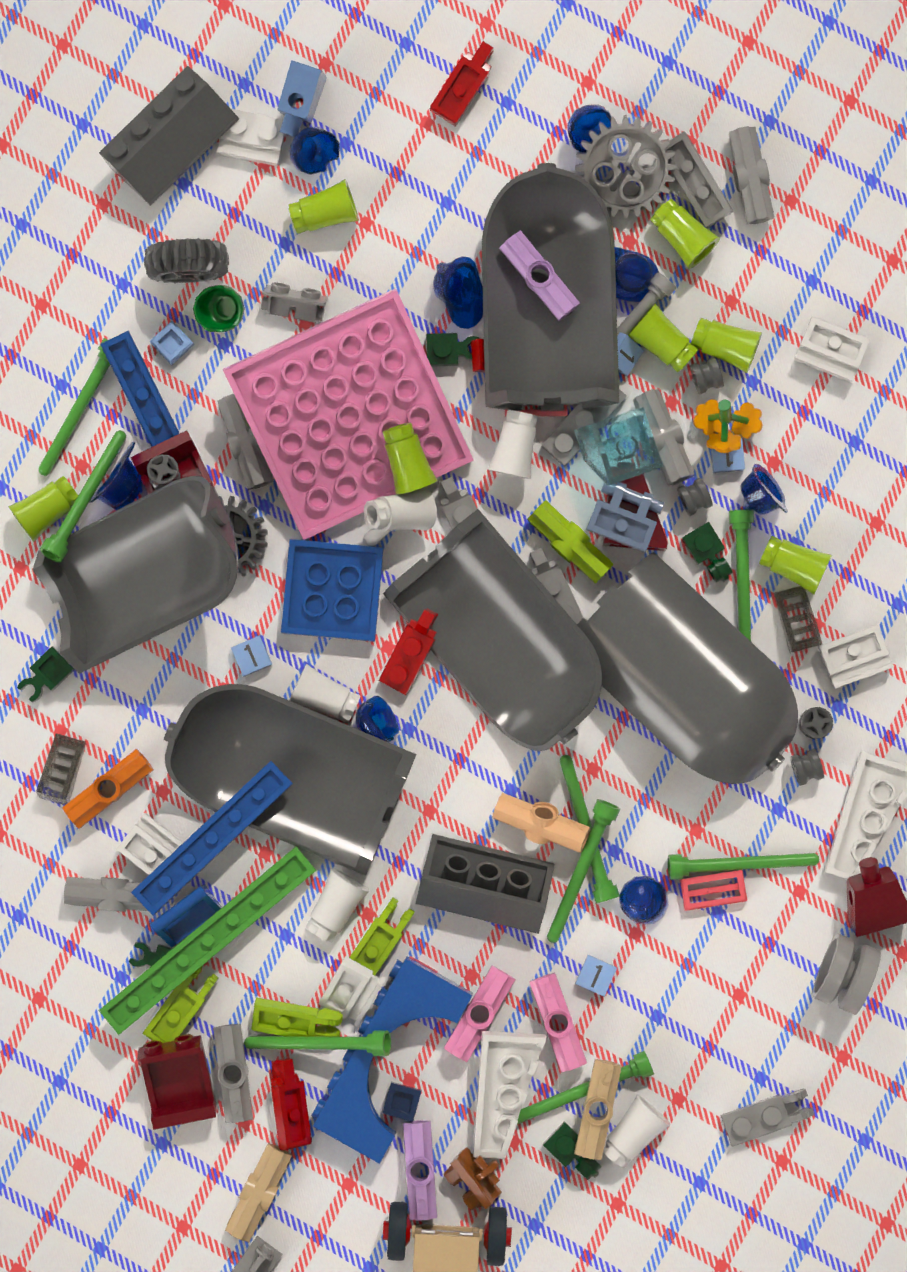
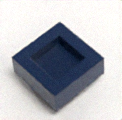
M391 1081L383 1114L413 1122L422 1090Z

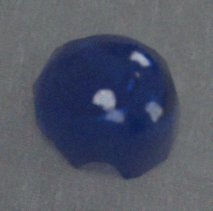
M599 104L584 105L574 110L567 123L568 135L574 149L579 152H586V149L581 145V141L591 142L592 138L589 135V131L592 130L599 134L601 132L600 122L607 128L611 126L612 116L605 107Z
M307 127L301 130L293 139L289 150L290 160L297 170L312 175L326 172L327 165L332 160L339 158L340 143L334 134L322 128Z
M377 695L370 698L357 709L356 728L386 742L393 741L394 736L399 733V726L391 707L380 696Z
M650 876L633 877L624 884L619 894L621 910L636 924H655L665 916L669 907L666 889L659 881Z

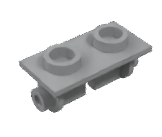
M274 282L271 285H266L262 291V295L269 297H263L261 309L267 310V314L289 317L290 306L296 307L294 319L316 323L317 320L323 321L325 309L319 308V306H324L328 296L320 295L321 292L315 289L304 288L302 291L291 290L287 284Z
M256 1236L231 1272H271L283 1254L259 1236Z

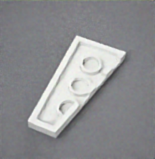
M860 752L826 863L825 873L845 879L861 874L859 862L872 856L882 835L887 831L894 815L907 797V765Z
M482 1031L473 1157L481 1155L482 1158H506L522 1105L525 1103L532 1076L535 1074L541 1050L544 1048L547 1039L546 1034Z

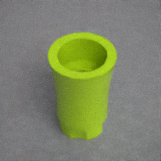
M346 179L318 193L301 198L299 202L288 205L297 234L307 230L311 232L332 225L359 221L357 209Z
M673 199L663 203L650 219L658 227V232L680 255L688 269L699 264L715 248L720 240V237L705 228L683 206H679Z
M656 303L628 334L633 341L653 353L667 366L670 364L677 372L682 370L698 351L689 342L690 339L664 315Z
M700 318L691 344L697 349L702 350V353L716 357L748 373L762 332L746 330L715 320L711 322Z
M411 422L394 426L382 432L386 441L384 446L390 461L396 494L415 491L437 481L421 447L417 433L414 434Z
M62 476L54 483L50 482L39 491L8 507L31 540L35 542L45 530L70 511L78 494L68 480Z
M771 536L759 564L770 568V571L793 581L814 595L832 555L814 551L785 539L782 541Z

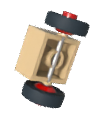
M391 1202L389 1221H384L383 1240H388V1260H404L406 1246L410 1242V1235H412V1238H415L413 1272H478L479 1241H482V1239H484L483 1246L487 1250V1265H504L506 1247H511L512 1227H507L506 1208L490 1207L488 1222L484 1226V1232L479 1227L416 1224V1227L412 1225L411 1229V1221L407 1217V1203Z

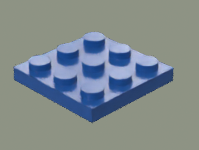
M290 539L281 633L375 642L384 548Z

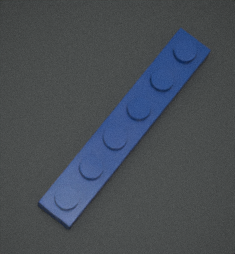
M270 761L131 893L154 916L287 791L293 783Z

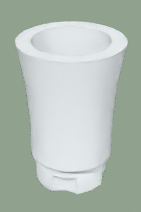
M514 410L507 411L506 422L503 421L498 444L488 470L531 479V460L537 430L534 428L537 422L536 415Z
M425 487L404 494L381 496L375 500L367 501L363 510L367 527L370 530L379 529L381 531L404 529L427 531L434 526L437 516L435 499L432 493Z
M306 664L289 701L334 720L338 718L348 724L361 696L349 692V688L329 679Z
M331 869L320 898L310 914L311 919L308 921L306 929L315 936L332 943L336 934L341 932L346 921L367 895L369 889L350 876Z
M637 1095L621 1121L607 1136L608 1140L605 1142L603 1152L609 1159L624 1169L630 1160H634L654 1138L671 1124L653 1105Z

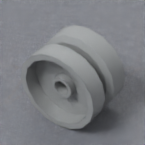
M837 933L823 957L814 983L812 997L830 1004L838 996L839 1008L856 1015L865 1003L873 985L880 963L881 951L863 944L855 952L854 940Z

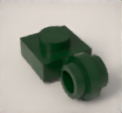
M710 522L705 523L681 538L697 565L707 559L710 561L711 564L707 566V569L716 583L720 580L725 582L729 579L728 575L733 572L724 557L718 560L715 554L724 550L725 547Z
M564 1121L547 1138L543 1146L565 1167L575 1158L579 1162L575 1168L587 1180L592 1176L596 1178L599 1174L598 1170L602 1166L596 1160L574 1154L578 1134Z

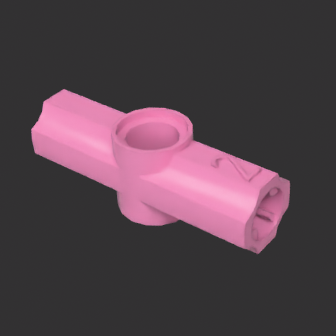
M492 965L471 1002L467 1005L464 1014L445 1044L444 1049L459 1059L468 1062L482 1038V1031H486L492 1023L495 1014L516 979ZM477 1005L485 1006L489 1011L488 1018L483 1022L474 1021L470 1015L471 1010Z
M555 972L529 981L561 1073L587 1064ZM555 1014H562L567 1018L565 1028L560 1031L553 1030L549 1026V1021Z

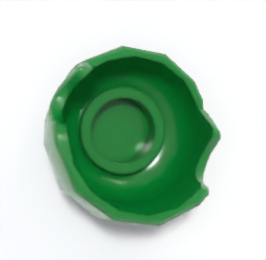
M225 285L205 288L196 297L193 307L196 321L208 332H227L234 329L242 321L245 310L242 297L232 287Z

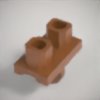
M468 1147L459 1152L450 1163L451 1166L444 1173V1177L450 1185L455 1186L464 1181L470 1190L465 1192L462 1197L470 1210L481 1206L487 1209L502 1193L496 1185L500 1180L493 1172L499 1166V1163L494 1159L487 1164L481 1155L477 1158L473 1157Z

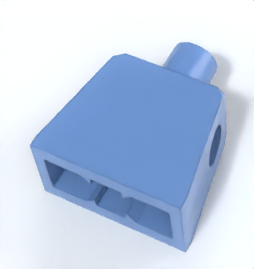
M291 60L277 108L281 114L285 115L279 132L297 138L302 121L311 124L327 79L322 70ZM297 99H303L304 102L300 108H293V104Z

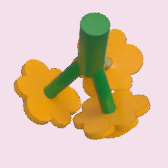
M711 399L706 401L705 405L699 404L696 407L697 415L693 418L694 426L702 429L705 435H709L706 446L720 453L739 450L741 448V436L739 435L749 439L753 433H759L763 427L760 420L762 416L760 409L754 408L752 403L745 402L741 405L740 410L731 413V403L726 399L721 400L719 403ZM731 420L734 421L731 427L732 432L728 431V424Z

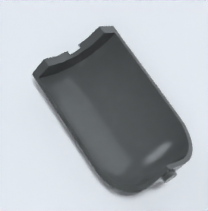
M541 163L537 165V169L516 176L501 189L489 209L483 228L482 279L485 404L489 408L521 411L522 405H540V411H564V405L582 403L583 409L619 404L615 243L611 220L602 199L585 179L573 172L556 168L554 163ZM520 230L544 260L552 265L554 272L580 302L579 306L560 321L556 319L539 296L528 288L525 279L499 249L507 239ZM536 269L531 273L532 279L537 283H544L548 280V274L543 269Z
M190 476L171 482L70 534L67 540L68 552L61 563L47 558L39 550L32 569L46 588L52 603L58 602L61 607L63 618L58 620L61 631L60 654L80 674L221 604L231 593L237 579L238 547L230 517L212 485L203 477Z
M477 509L435 546L436 549L428 555L430 558L428 562L424 558L420 559L396 579L383 595L408 624L411 619L418 622L424 609L427 610V608L439 614L431 628L437 632L435 636L436 641L431 651L502 733L517 744L534 751L548 750L559 741L565 745L579 733L575 727L592 712L599 699L602 687V670L598 655L584 632L481 511Z
M655 552L651 553L628 571L627 575L630 578L619 588L613 585L596 602L600 607L589 620L582 618L577 624L591 641L598 655L602 670V687L678 759L692 770L707 778L723 783L741 784L756 779L768 769L771 772L775 771L785 760L782 754L792 742L798 725L797 702L787 678L761 650Z
M242 684L216 686L200 693L187 704L177 723H170L164 736V740L168 742L165 753V766L169 776L188 797L214 812H217L263 767L272 761L293 785L249 827L365 876L387 827V824L382 821H390L403 785L407 780L417 755L273 693Z

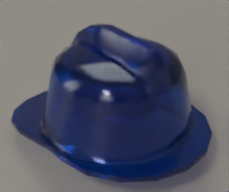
M615 247L616 298L629 302H640L649 292L647 288L651 285L653 276L659 272L657 265L651 258L641 253Z
M461 256L452 262L437 264V272L433 280V290L436 297L445 303L448 314L455 325L464 329L475 327L483 317V286L476 263L470 257Z
M135 441L131 442L108 479L94 493L89 503L98 499L117 511L137 498L142 486L141 475L138 474L136 468L129 460Z
M754 464L751 473L740 485L744 498V508L746 510H754L760 515L768 514L779 508L787 513L785 496L777 481L764 467Z

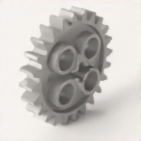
M627 115L623 116L622 124H617L615 118L611 117L610 127L607 128L600 122L601 132L597 134L590 130L589 135L592 141H581V145L586 149V152H577L576 157L582 160L583 163L575 165V170L584 172L581 177L596 190L606 209L607 207L611 208L612 217L616 216L618 210H622L624 218L627 219L629 210L633 209L635 214L640 217V207L644 206L651 212L652 206L650 202L654 200L661 204L662 199L659 193H670V189L665 185V182H675V177L668 173V171L677 168L675 163L668 162V159L675 156V152L672 150L665 151V148L671 142L669 139L659 140L663 133L661 129L653 133L651 132V121L642 127L640 126L639 116L636 117L633 124H629ZM617 138H624L629 143L627 150L623 153H616L611 149L612 142ZM640 142L641 146L630 162L633 170H626L617 189L611 191V186L621 173L618 164L620 162L625 164L635 144ZM645 153L653 154L656 158L655 164L650 168H642L638 164L639 158ZM601 166H609L612 168L613 174L608 180H599L595 175L597 169ZM629 181H636L640 184V189L637 194L629 196L623 192V186Z

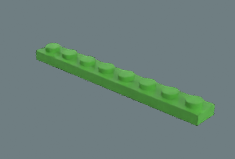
M296 846L98 1011L117 1034L120 1035L312 875L316 869Z

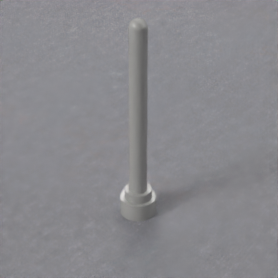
M657 272L649 281L651 284L647 288L649 292L617 328V336L620 332L628 335L658 299L662 301L664 297L668 298L676 289L675 285L664 275Z

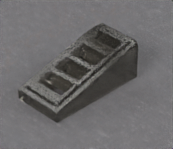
M798 586L773 593L789 653L823 645L806 589ZM800 596L801 602L784 605L783 600ZM803 608L804 614L788 618V611ZM803 620L807 621L808 626L792 630V623ZM810 632L811 638L800 641L795 640V635Z
M55 734L36 790L39 798L62 805L69 803L85 750V741ZM60 746L75 750V755L59 752ZM56 759L70 762L71 766L66 767L55 764ZM52 772L67 775V778L64 780L53 777ZM49 784L62 787V792L49 789Z

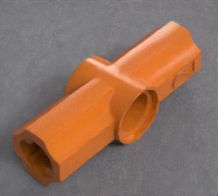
M135 749L104 775L97 777L89 787L63 806L62 809L71 822L80 829L113 802L118 801L124 793L154 769L138 749ZM106 780H111L116 786L115 794L110 798L104 797L100 790L101 784Z

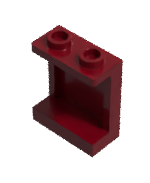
M187 430L130 457L148 494L156 490L151 486L147 466L152 458L161 454L169 455L175 459L181 479L190 476L203 477L208 480L216 491Z
M185 1034L176 1037L174 1041L164 1043L161 1041H151L144 1044L143 1047H139L137 1060L138 1065H141L152 1110L151 1122L153 1130L216 1118L217 1103L201 1035L193 1037L191 1034Z

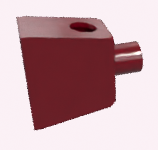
M873 857L862 859L859 862L861 874L847 879L848 923L856 938L907 923V900L891 868L887 866L879 868L878 860Z

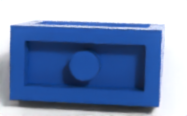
M204 884L151 922L150 926L172 948L219 911L222 906Z

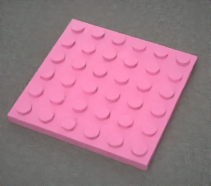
M396 289L223 369L303 540L363 513L367 501L375 500L381 496L396 494L390 461L384 446L386 443L382 433L384 430L411 422L414 434L417 433L421 447L436 478L474 461Z

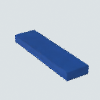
M129 330L101 343L100 345L151 447L180 434Z

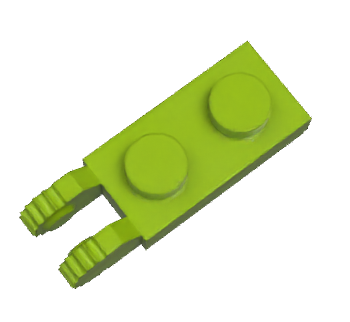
M392 897L380 917L375 918L349 957L372 970V975L374 976L403 934L401 932L415 913L410 908L405 911L396 928L385 922L386 919L397 907L398 900Z
M201 966L172 991L142 1034L152 1041H161L162 1043L174 1041L176 1037L182 1034L203 1005L206 995L219 977L212 974V976L207 978L200 992H195L188 986L200 974L203 967Z
M256 997L251 1029L257 1032L280 1036L340 1037L339 1028L333 1026L341 1025L343 1014L329 1008L319 1010V1008Z

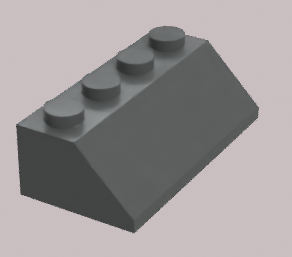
M187 66L99 154L109 167L151 206L239 118L210 85Z
M432 834L415 904L539 934L555 864Z

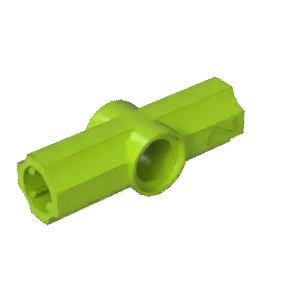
M547 500L540 504L527 519L540 534L551 542L550 546L569 563L572 562L594 584L614 565L602 551L590 542V537L572 521L569 522Z

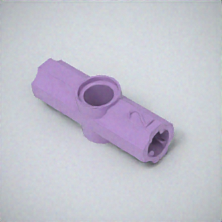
M521 230L500 246L499 249L525 279L528 288L539 296L558 321L565 318L580 305V302L554 272L552 265L544 260ZM536 269H543L548 274V280L544 283H537L532 279L531 273Z
M431 1120L403 1122L409 1219L419 1221L437 1218ZM415 1163H425L429 1167L428 1175L422 1178L414 1176L411 1168Z

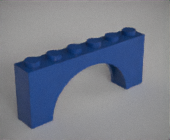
M406 956L403 962L397 959L389 974V977L393 978L388 990L383 987L381 988L373 1003L378 1007L374 1016L371 1018L366 1015L358 1032L362 1034V1037H367L374 1030H388L391 1033L407 1022L425 1017L444 1018L458 1023L473 996V992ZM347 1050L342 1059L347 1062L343 1072L335 1071L327 1086L328 1089L332 1090L326 1101L320 1099L311 1115L317 1118L313 1127L380 1164L395 1137L396 1131L382 1120L371 1100L369 1070L374 1057L373 1054L368 1053L367 1050Z

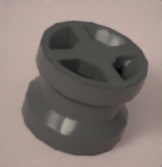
M715 357L708 359L702 365L697 363L690 365L692 379L699 395L706 393L707 389L712 387L716 389L724 387L722 374Z
M161 454L155 456L148 463L147 473L151 486L155 490L181 479L178 464L169 455Z
M701 478L694 480L693 485L688 487L683 485L677 488L680 500L689 516L696 514L697 509L702 507L707 509L713 506L708 489Z
M821 707L805 710L799 719L801 732L811 739L827 736L833 727V718L830 712Z
M815 749L809 750L803 756L797 754L790 756L792 769L799 786L807 784L808 780L813 778L816 780L824 779L823 767Z

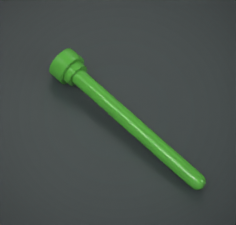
M103 338V340H102L101 343H103V342H105V341H108V340L105 339V338ZM101 345L98 347L100 352L97 356L100 358L38 468L39 473L43 476L50 474L110 366Z
M119 430L115 432L56 535L52 534L50 538L45 539L40 552L47 558L59 563L63 561L68 552L67 540L126 440L124 431Z
M754 510L729 511V524H732V530H736L738 630L751 641L748 530L751 529V523H754Z
M563 755L560 758V765L577 821L592 829L572 758L569 755ZM598 847L591 862L596 884H594L595 891L592 892L596 904L620 897L617 885H613L612 879L608 880Z
M597 799L592 810L595 813L593 816L595 822L547 934V939L551 943H556L562 934L606 826H610L612 821H616L620 808L610 802Z
M815 853L688 860V857H682L681 854L668 855V875L670 880L683 879V876H689L690 872L815 866L819 863V856Z
M374 1030L367 1037L249 1036L244 1040V1045L248 1049L367 1050L373 1056H389L391 1051V1035L388 1030Z
M645 1051L633 1055L634 1059L629 1060V1064L621 1068L619 1082L633 1076L635 1078L642 1076L644 1079L654 1075ZM590 1081L521 1109L517 1125L587 1096Z

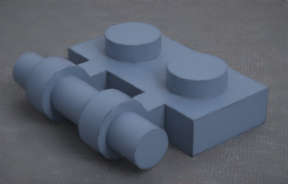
M605 480L601 492L611 495L612 499L610 504L597 500L586 530L646 552L657 524L656 521L646 518L648 510L660 514L664 502L654 499L653 494L647 492L641 494L628 489L626 484L619 481L615 484ZM621 500L639 506L637 513L619 508Z

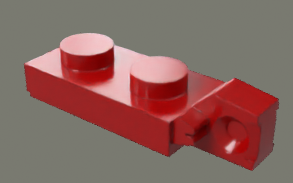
M483 41L474 55L467 52L465 56L461 57L429 108L431 112L455 127L457 126L489 76L492 66L487 64L494 52V47Z
M427 608V610L424 609L418 622L411 619L410 623L406 625L378 681L404 695L409 693L436 641L435 636L437 632L431 628L439 615L438 613Z
M293 1059L271 1061L273 1077L271 1079V1092L279 1149L289 1150L310 1145L312 1137L304 1081H300L298 1074H295Z

